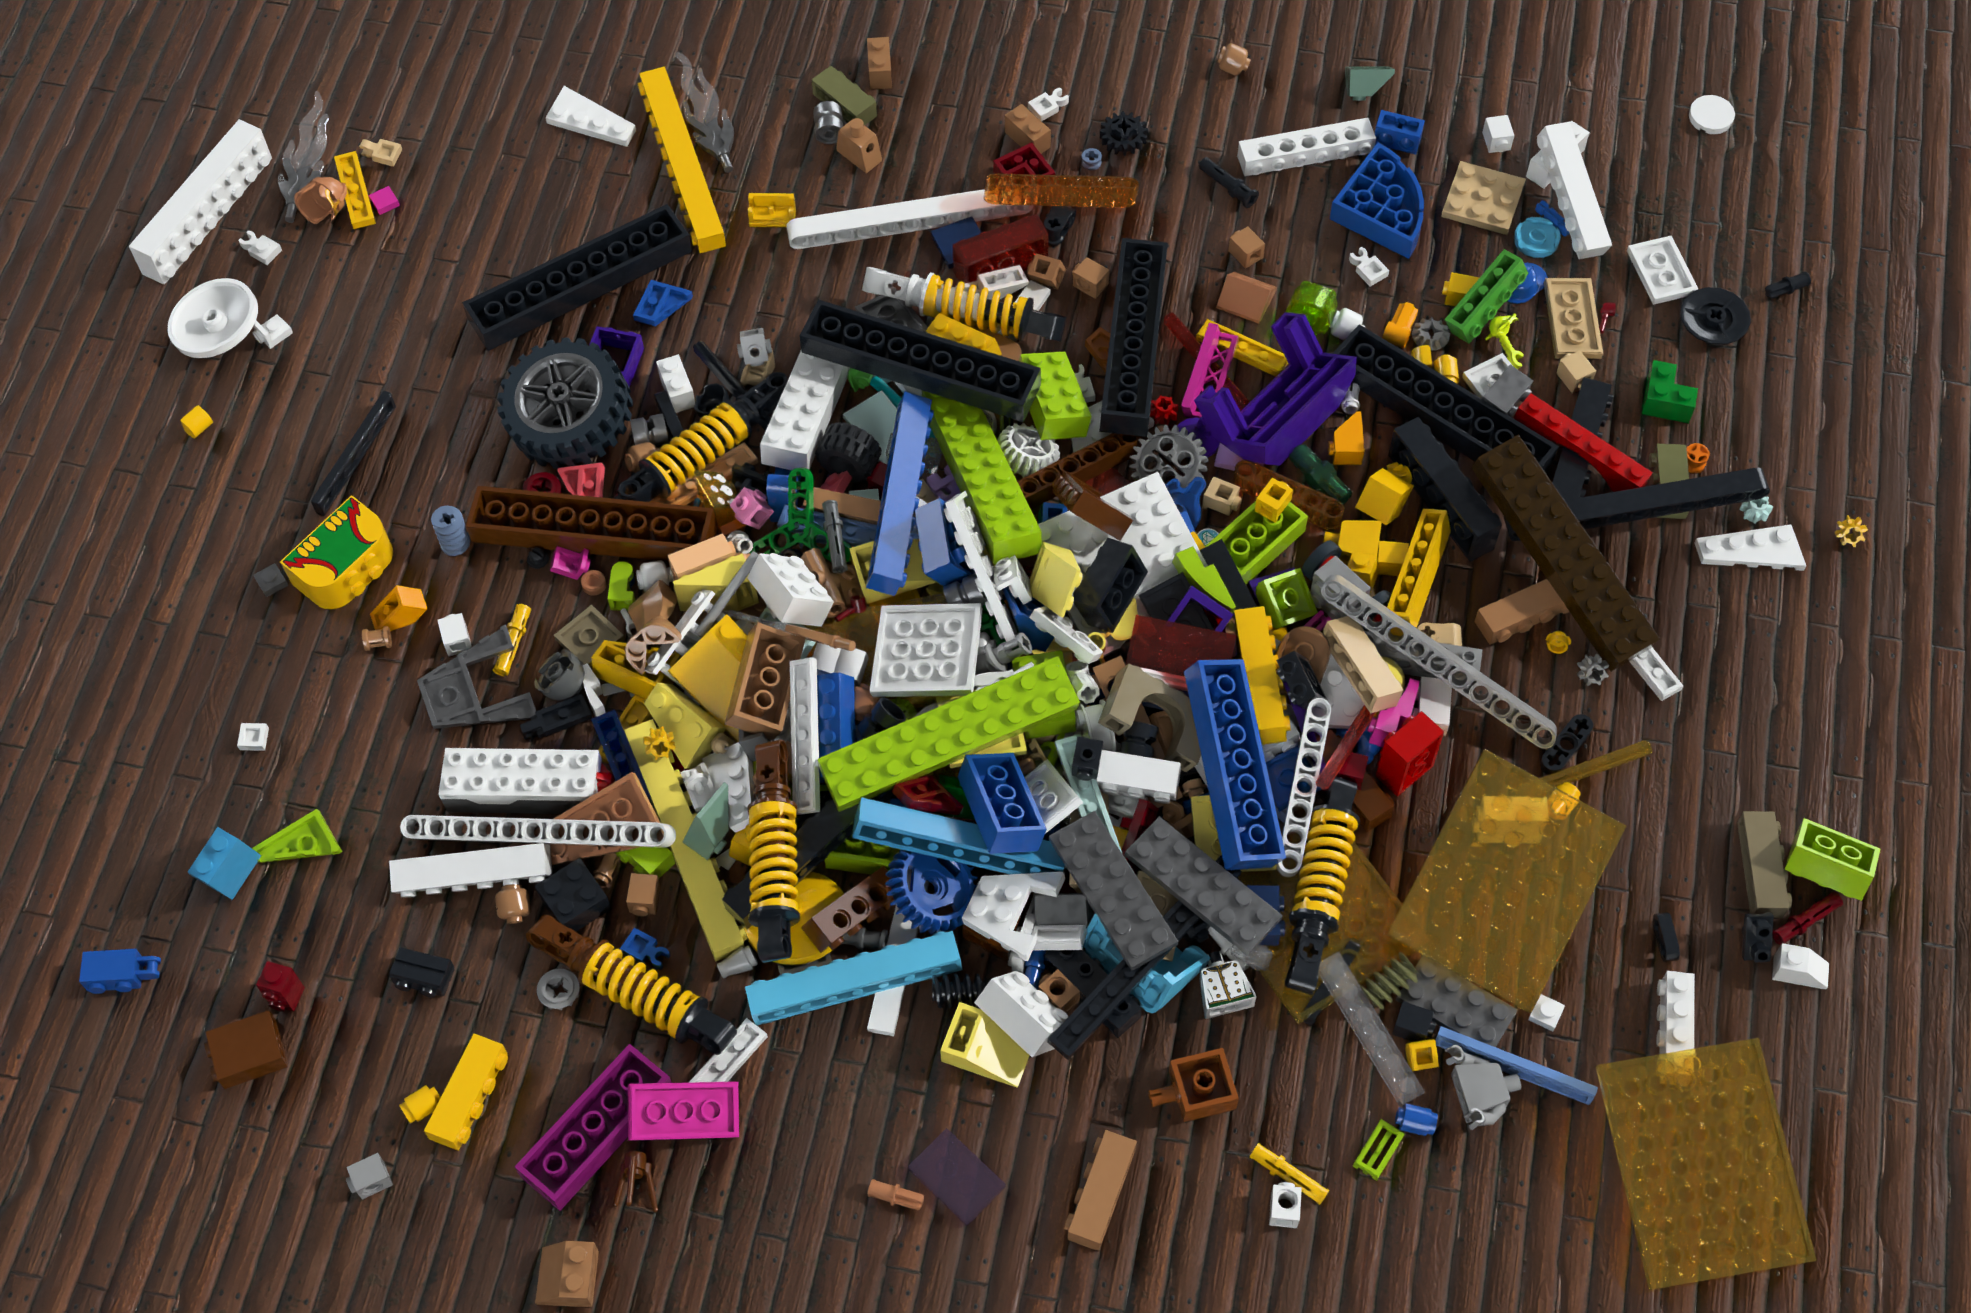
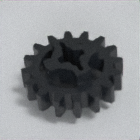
M1122 111L1120 116L1113 113L1112 119L1106 117L1105 123H1101V144L1107 145V151L1114 149L1116 155L1119 151L1123 152L1124 156H1126L1127 151L1135 154L1136 148L1142 150L1143 144L1147 143L1148 128H1146V122H1141V116L1134 118L1133 112L1125 115V112Z

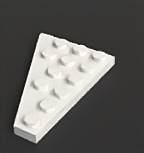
M965 490L956 494L945 503L947 508H944V513L948 522H953L957 531L954 532L959 546L963 545L967 552V555L964 557L969 569L974 568L978 577L975 579L980 593L984 592L988 601L985 602L986 608L990 616L995 615L998 622L995 625L997 633L1001 639L1005 638L1006 642L1015 639L1018 632L1010 610L1006 604L1002 605L1001 603L1003 591H997L995 588L994 566L989 556L983 553L986 544L974 512L970 506L967 507L964 498L968 497Z

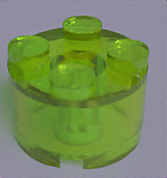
M1303 281L1294 290L1285 312L1305 314L1315 336L1322 332L1324 334L1328 331L1337 310L1336 292L1331 288H1326L1310 281Z

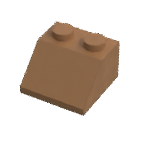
M563 1241L542 1247L535 1300L536 1305L592 1307L599 1255L594 1242Z

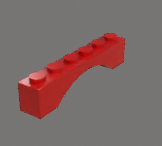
M1532 393L1518 407L1513 418L1544 438L1561 444L1583 457L1600 473L1613 492L1645 487L1653 473Z

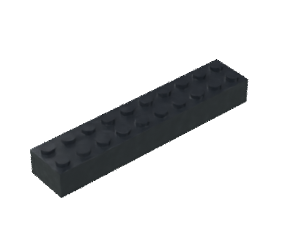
M666 204L462 302L468 321L489 351L692 252L690 237L671 208Z
M1122 238L1099 432L1147 437L1168 247L1167 242Z
M819 299L799 335L801 351L804 354L1024 422L1041 386V368Z
M1360 324L1333 353L1357 357L1356 375L1351 385L1353 383L1358 384L1362 392L1409 421L1419 417L1424 424L1429 426L1433 436L1473 461H1476L1478 457L1519 434L1544 472L1554 462L1559 446Z

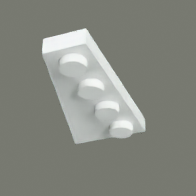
M566 86L562 88L546 116L547 124L626 147L636 132V127L633 123Z
M1791 524L1701 537L1695 541L1701 564L1725 566L1746 564L1747 567L1755 568L1758 565L1772 566V569L1794 567L1795 570L1804 571L1806 567Z

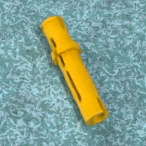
M517 604L511 622L507 624L515 650L498 655L493 668V672L497 675L508 676L520 639L526 633L525 626L531 613V608L527 605Z
M1261 1143L1257 1144L1249 1157L1270 1170L1269 1174L1272 1176L1277 1175L1286 1182L1293 1183L1295 1187H1301V1192L1319 1205L1329 1192L1328 1188L1326 1189L1305 1173L1286 1162L1284 1156H1277L1261 1145Z

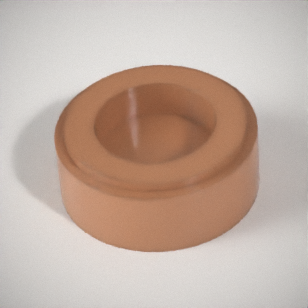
M598 570L586 572L581 578L582 589L588 595L601 594L606 588L604 574Z

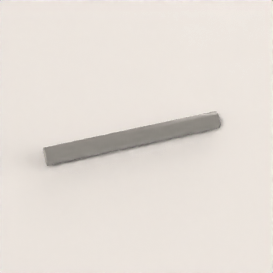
M752 551L694 632L697 636L702 638L750 573L759 554Z

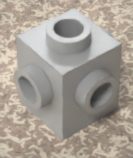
M763 328L740 331L741 344H737L739 358H744L745 365L760 366L764 364V361H769L768 353H772L770 339H765Z

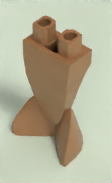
M658 580L628 608V614L635 625L637 633L628 640L625 646V655L631 666L641 675L645 672L647 644L678 643L682 639L680 631L667 620L674 611L677 597L671 590V587L663 580Z

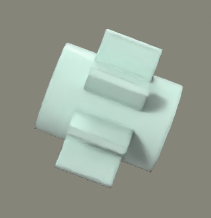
M1769 497L1742 502L1740 510L1744 511V519L1754 524L1760 520L1766 521L1773 508L1772 505H1768Z

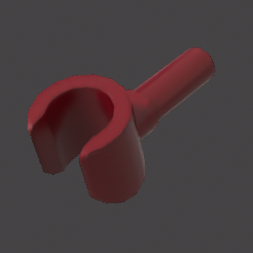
M1605 302L1600 310V333H1604L1608 316H1615V303Z
M859 595L852 596L850 598L851 607L837 615L835 620L840 622L850 614L864 612L866 610L865 597L860 599Z

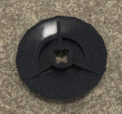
M1706 287L1693 291L1685 298L1680 309L1681 321L1686 330L1698 340L1709 344L1726 345L1736 342L1747 333L1751 324L1750 310L1745 302L1733 292L1722 288Z

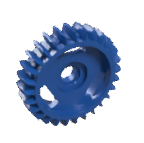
M899 850L893 856L894 860L888 865L890 870L885 874L890 878L885 885L891 887V891L886 895L893 896L894 900L890 905H897L896 915L902 913L905 916L903 923L910 920L912 922L911 929L919 926L920 933L928 930L930 935L940 931L950 932L963 925L962 916L977 885L973 884V881L977 880L978 877L971 875L974 867L911 851ZM908 868L911 869V871H912V872H911L910 891H909L908 884H907V870H908ZM926 881L933 884L935 888L934 894H929L925 890L924 883ZM948 905L952 906L953 912L944 916L933 914V910Z

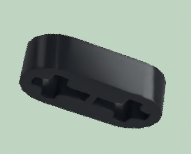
M1670 913L1654 914L1653 928L1661 959L1663 962L1678 961L1680 949Z

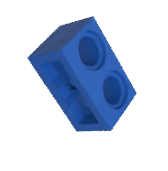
M1381 110L1375 128V145L1379 142L1387 148L1416 155L1425 120Z

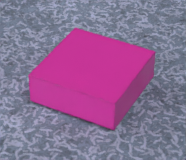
M389 186L368 195L379 215L400 206L398 199Z

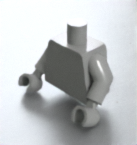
M1458 1045L1445 1049V1052L1450 1053L1452 1056L1446 1059V1063L1448 1065L1458 1064L1454 1066L1451 1077L1464 1114L1463 1117L1466 1123L1473 1122L1469 1125V1128L1473 1130L1477 1126L1493 1125L1506 1111L1510 1101L1509 1092L1521 1090L1519 1076L1513 1074L1503 1077L1498 1063H1491L1489 1060L1465 1053Z

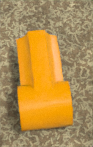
M1409 302L1399 304L1392 321H1389L1382 337L1384 340L1401 348L1406 347L1411 334V327L1418 314V309L1414 307V304Z

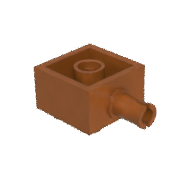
M1223 1048L1170 1060L1169 1075L1172 1081L1171 1085L1148 1090L1149 1100H1152L1150 1102L1152 1108L1176 1102L1179 1105L1183 1122L1236 1110L1239 1100Z

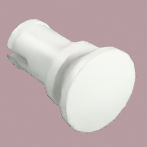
M735 530L727 536V542L732 541L736 553L742 552L747 554L752 550L753 543L745 532Z

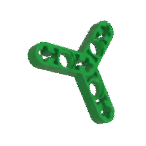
M803 467L795 468L790 472L788 477V523L754 542L753 548L749 552L750 554L752 551L757 553L760 551L759 548H765L770 545L772 549L767 550L763 554L770 555L775 553L779 555L784 549H790L802 543L810 549H820L823 557L831 562L827 532L824 531L823 527L814 522L813 474L809 469ZM800 474L805 477V481L801 483L796 481V476H800ZM798 489H801V490L806 489V493H805V492L796 493V490H798ZM798 497H803L806 500V508L803 511L796 507L795 502ZM799 524L805 525L806 528L803 529V532L794 535L790 532L798 529ZM779 533L784 534L787 539L784 547H780L776 543V537ZM819 534L824 535L827 539V544L824 548H820L816 544V537ZM843 541L846 562L848 564L853 560L849 549L852 547Z

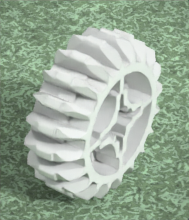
M1014 423L1013 426H1007L997 439L1011 470L1014 471V474H1021L1023 478L1053 464L1060 458L1059 445L1055 444V439L1041 440L1037 429L1033 425L1028 427L1024 423L1021 426Z

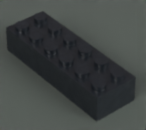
M1417 417L1395 428L1388 456L1393 463L1398 462L1399 465L1402 464L1409 468L1412 475V482L1410 484L1414 485L1413 489L1429 509L1447 510L1451 529L1449 536L1469 562L1493 551L1502 526L1500 517L1492 512L1487 505L1486 499L1477 493L1471 480L1460 471L1457 462L1451 459L1445 452L1443 444L1435 439L1429 426Z

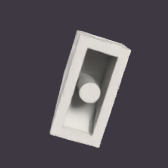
M1784 943L1780 945L1774 954L1772 980L1825 990L1828 988L1829 963L1810 948Z

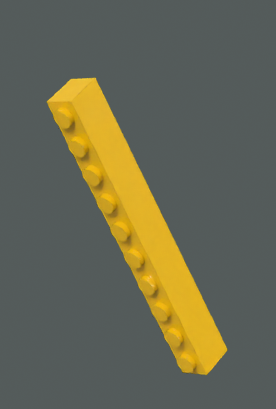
M661 67L639 73L641 82L637 83L641 96L645 95L643 103L646 112H651V115H649L651 127L657 129L654 132L657 144H662L663 146L660 148L663 161H668L666 169L669 178H674L672 186L675 195H680V198H677L681 212H686V215H683L687 229L691 228L692 232H689L692 245H697L699 253L726 247L724 231L666 68Z

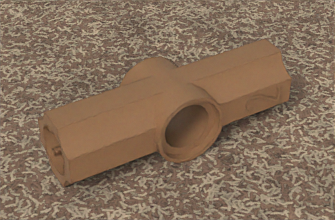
M812 548L804 552L801 556L804 565L816 576V580L827 590V594L834 601L827 617L835 618L846 610V605L839 592V575L830 572L820 549Z

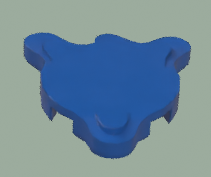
M1196 477L1187 487L1182 488L1178 479H1171L1165 486L1178 511H1187L1195 530L1201 519L1199 500L1201 493L1206 487V481L1202 477Z

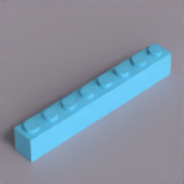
M940 931L924 939L914 938L898 946L888 945L872 953L862 952L846 960L836 959L820 967L810 966L794 974L784 973L768 981L758 980L746 986L745 990L751 1016L755 1025L758 1026L865 997L877 992L931 979L933 975L939 977L963 969L953 931Z

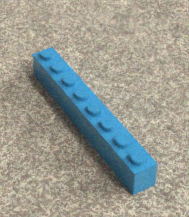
M862 797L855 813L852 836L854 839L1006 874L1063 872L1065 864L1050 841L1042 840L1038 851L989 854L977 824Z

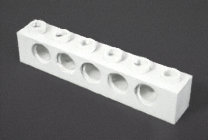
M1369 118L1239 141L1237 157L1244 176L1259 175L1287 168L1366 155L1375 147L1376 136Z

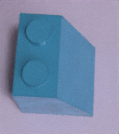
M217 827L188 870V874L233 900L262 855L238 838Z

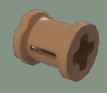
M384 626L383 629L362 630L365 651H370L374 647H392L391 633L388 626Z

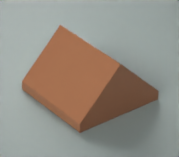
M1237 272L1227 274L1216 308L1259 324L1277 287Z

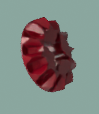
M540 472L533 474L525 481L523 490H542L546 484V490L549 493L561 494V483L555 475Z

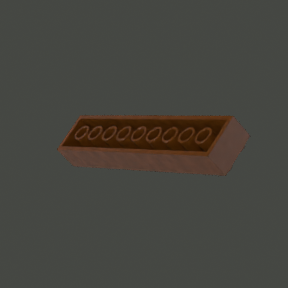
M477 486L465 527L472 542L527 548L539 547L547 550H555L558 546L581 553L585 548L589 550L588 554L669 561L668 555L715 537L718 522L713 508Z

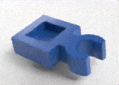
M635 927L620 948L624 955L632 956L637 962L645 963L647 959L651 960L653 967L662 970L663 965L656 959L661 955L666 958L671 956L668 949L664 947L655 948L658 944L657 939Z

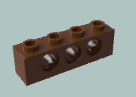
M885 866L878 869L814 915L801 927L820 953L828 947L833 951L845 941L842 938L843 936L848 934L852 937L863 928L862 922L866 920L869 924L881 915L880 909L884 908L887 911L892 907L890 903L894 898L893 896L886 895L891 891V887L885 885L890 880L885 875L888 871Z

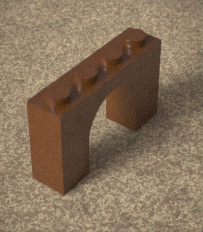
M1065 470L1062 475L1059 474L1053 481L1052 487L1054 488L1052 492L1070 512L1121 541L1133 522V519L1128 514L1100 498L1105 494Z

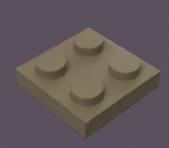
M592 605L554 634L555 640L565 650H569L583 665L587 663L590 668L592 667L591 657L604 640L621 643L625 640L624 635Z

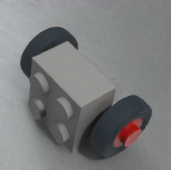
M1329 540L1321 544L1310 554L1302 567V573L1312 581L1310 594L1315 606L1321 608L1334 620L1348 615L1322 597L1321 588L1327 577L1330 575H1340L1368 595H1370L1371 587L1339 559L1342 552L1341 548L1335 542ZM1332 583L1328 584V590L1330 592H1340V588L1338 585ZM1383 590L1372 598L1387 607L1392 594ZM1356 598L1348 600L1349 604L1354 608L1361 606V602ZM1371 613L1369 615L1370 619L1374 622L1382 621V617L1378 613Z

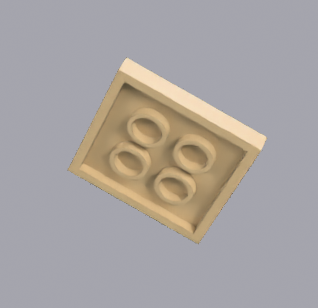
M1460 161L1441 217L1507 235L1526 179Z

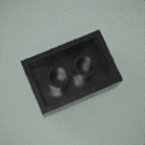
M1107 537L1103 546L1099 548L1092 565L1086 570L1085 577L1079 587L1075 589L1073 603L1087 625L1113 633L1148 571L1133 545Z

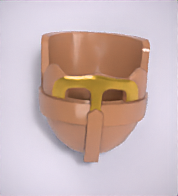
M316 177L295 193L294 201L300 213L311 223L318 224L329 214H332L331 220L333 221L344 207L347 187L345 183H340L332 177Z

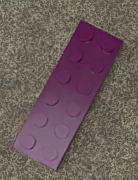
M629 1044L516 1164L515 1169L519 1176L560 1211L628 1138V1084L672 1083L670 1077Z

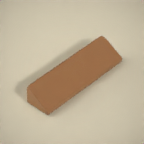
M813 487L814 511L824 513L822 503L827 500H836L838 502L839 517L877 525L881 501ZM804 500L802 506L806 508L807 503L806 500Z

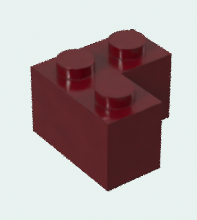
M1032 142L993 161V178L1000 187L1025 184L1036 199L1055 190V171Z

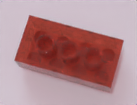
M1034 214L1010 224H1004L988 232H982L966 240H960L952 244L953 273L958 282L969 283L977 281L979 274L1020 265L1022 270L1025 271L1028 269V265L1034 259L1036 253L1048 257V232L1039 216Z
M1135 615L1125 665L1129 663L1140 668L1185 677L1184 671L1198 660H1232L1237 635Z

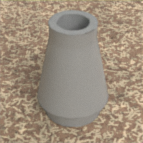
M750 945L746 947L741 946L722 962L718 963L717 967L722 977L726 978L734 974L754 970L753 967L758 965V961Z

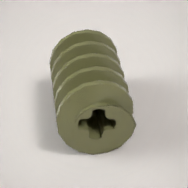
M1402 952L1398 953L1400 962L1394 958L1390 959L1392 969L1383 965L1384 975L1376 971L1373 973L1375 982L1367 978L1365 979L1367 988L1359 985L1371 1002L1381 1010L1385 1009L1382 1002L1383 999L1389 1003L1393 1002L1391 993L1399 997L1401 996L1400 986L1407 990L1410 989L1408 979L1415 983L1418 982L1416 976L1418 971Z

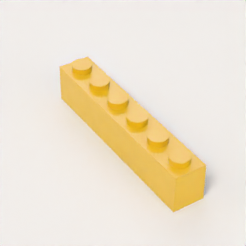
M1422 510L1387 606L1388 609L1416 628L1451 532L1447 510ZM1398 627L1390 629L1391 633L1395 636H1402L1404 634Z
M1264 606L1234 610L1240 656L1245 664L1261 743L1265 745L1287 742L1286 731H1291L1289 715L1284 716L1283 713L1284 710H1287L1285 695H1280L1279 691L1283 690V681L1276 674L1279 665L1277 663L1278 655H1273L1272 650H1276L1274 635H1269V631L1273 630L1271 615L1266 616Z

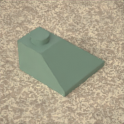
M1389 66L1345 67L1347 95L1353 96L1352 100H1366V96H1373L1395 74V69Z
M725 782L695 816L683 840L685 845L706 860H709L714 853L719 855L727 844L724 838L729 831L728 784Z

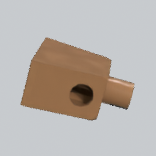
M852 119L838 131L837 152L866 174L882 161L877 136L863 124L861 119Z

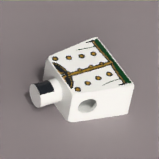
M1220 951L1209 953L1208 956L1211 958L1208 962L1209 967L1201 969L1200 987L1205 1019L1254 1007L1256 994L1238 961L1234 960L1224 963Z

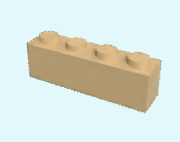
M1349 616L1327 621L1323 634L1329 641L1331 654L1370 714L1397 706L1403 693L1401 683L1396 680L1388 664L1378 653L1375 644L1370 641L1364 632L1362 625Z

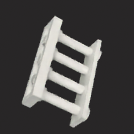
M702 589L691 599V606L675 626L680 631L682 639L689 630L695 634L694 632L699 626L695 622L703 610L709 613L714 606L710 602L715 595L713 591ZM721 612L716 620L719 622L725 614ZM738 620L735 622L747 635L754 627L749 621ZM681 641L678 643L662 644L659 650L652 653L648 658V665L645 667V671L654 675L661 671L685 690L668 672L671 666L666 661L674 650L683 656L690 649L683 645ZM686 690L684 691L685 695L700 705Z

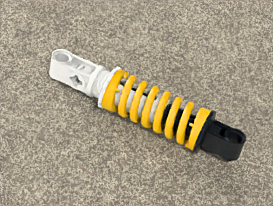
M866 268L862 291L904 300L905 305L908 307H919L920 316L935 318L940 313L960 323L965 321L969 327H974L977 324L980 330H986L989 327L992 333H998L1001 330L1002 334L1007 337L1014 334V337L1021 342L1024 341L1027 332L1052 340L1061 341L1067 317L1034 310L1033 298L1019 297L1017 303L1014 302L1011 305L1012 294H1006L1004 303L999 302L1001 293L996 290L993 293L992 300H990L989 290L986 287L982 288L981 293H976L977 287L974 284L970 285L968 291L964 290L965 283L962 281L958 282L957 287H952V279L947 278L945 284H943L944 281L935 273L930 272L926 279L919 278V275L916 274L908 278L878 268ZM897 281L898 286L901 287V290L896 291L895 287H892V284Z

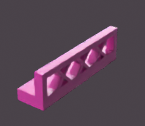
M1208 324L1181 404L1183 414L1186 417L1200 418L1202 416L1200 412L1196 411L1197 405L1194 399L1204 391L1203 388L1206 383L1214 380L1217 385L1216 393L1224 385L1239 337L1220 332L1218 324ZM1219 340L1231 342L1230 347L1220 353L1217 348ZM1221 359L1224 364L1223 368L1213 373L1210 368L1211 364Z

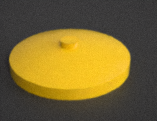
M810 872L795 886L798 890V896L793 900L798 903L800 921L790 927L792 955L790 958L772 962L784 965L806 964L818 960L832 951L828 947L820 953L801 929L814 915L844 895L841 888L828 877ZM752 925L749 929H745V933L750 945L758 953V927Z

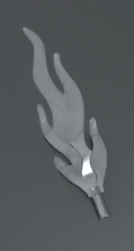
M676 52V57L683 65L681 88L694 106V115H692L687 101H683L687 124L696 131L693 133V139L701 149L714 156L718 161H721L724 171L729 173L733 170L729 154L734 140V130L728 118L727 110H722L723 128H720L717 122L719 112L717 92L703 76V69L699 68L697 77L704 90L703 95L693 83L690 61L680 52Z
M315 91V104L299 125L300 142L297 151L293 155L295 144L291 139L284 152L283 166L288 175V181L285 180L282 173L278 175L279 188L286 200L287 212L285 221L288 223L294 222L298 209L294 201L295 193L305 187L312 179L321 177V172L324 168V162L322 160L319 161V159L322 157L327 146L326 123L329 120L328 114H323L319 119L317 136L314 140L312 138L314 123L323 109V100L318 91Z

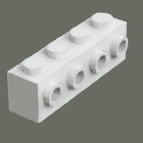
M1667 971L1663 979H1659L1657 984V995L1660 996V1005L1657 1008V1021H1660V1030L1657 1032L1656 1044L1660 1049L1656 1061V1071L1659 1072V1084L1687 1087L1694 1077V974Z

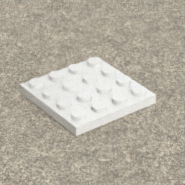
M981 603L882 606L870 685L871 696H965L972 693L983 611Z

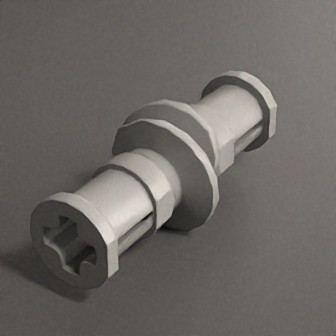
M1019 633L1015 639L1003 642L996 648L987 643L984 647L985 653L977 655L975 675L1007 671V663L1023 654H1031L1032 646L1028 637L1024 633ZM1019 645V648L1012 650V648Z

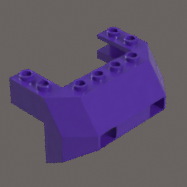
M1285 312L1270 326L1289 365L1245 408L1240 411L1229 388L1224 387L1216 393L1213 386L1209 385L1194 399L1213 438L1245 461L1280 466L1340 407L1356 375L1357 357L1324 353L1306 315Z

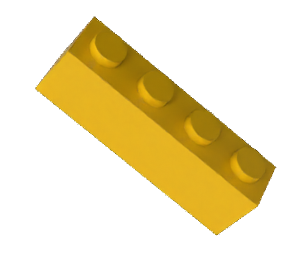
M475 1033L473 1034L424 1129L429 1140L459 1151L462 1144L468 1141L471 1134L470 1127L474 1119L480 1117L487 1094L490 1095L494 1090L495 1078L499 1070L502 1071L506 1066L508 1055L503 1044Z

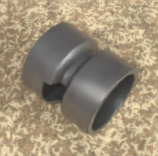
M833 101L821 102L814 107L813 111L815 137L823 144L837 143L838 131L843 127L842 108Z
M663 413L652 415L648 420H645L643 417L630 420L635 445L645 442L654 443L656 446L669 444Z
M976 573L963 578L962 583L955 581L943 587L948 604L981 603V605H985V602L988 600L985 593H980L977 588L975 579L978 577Z

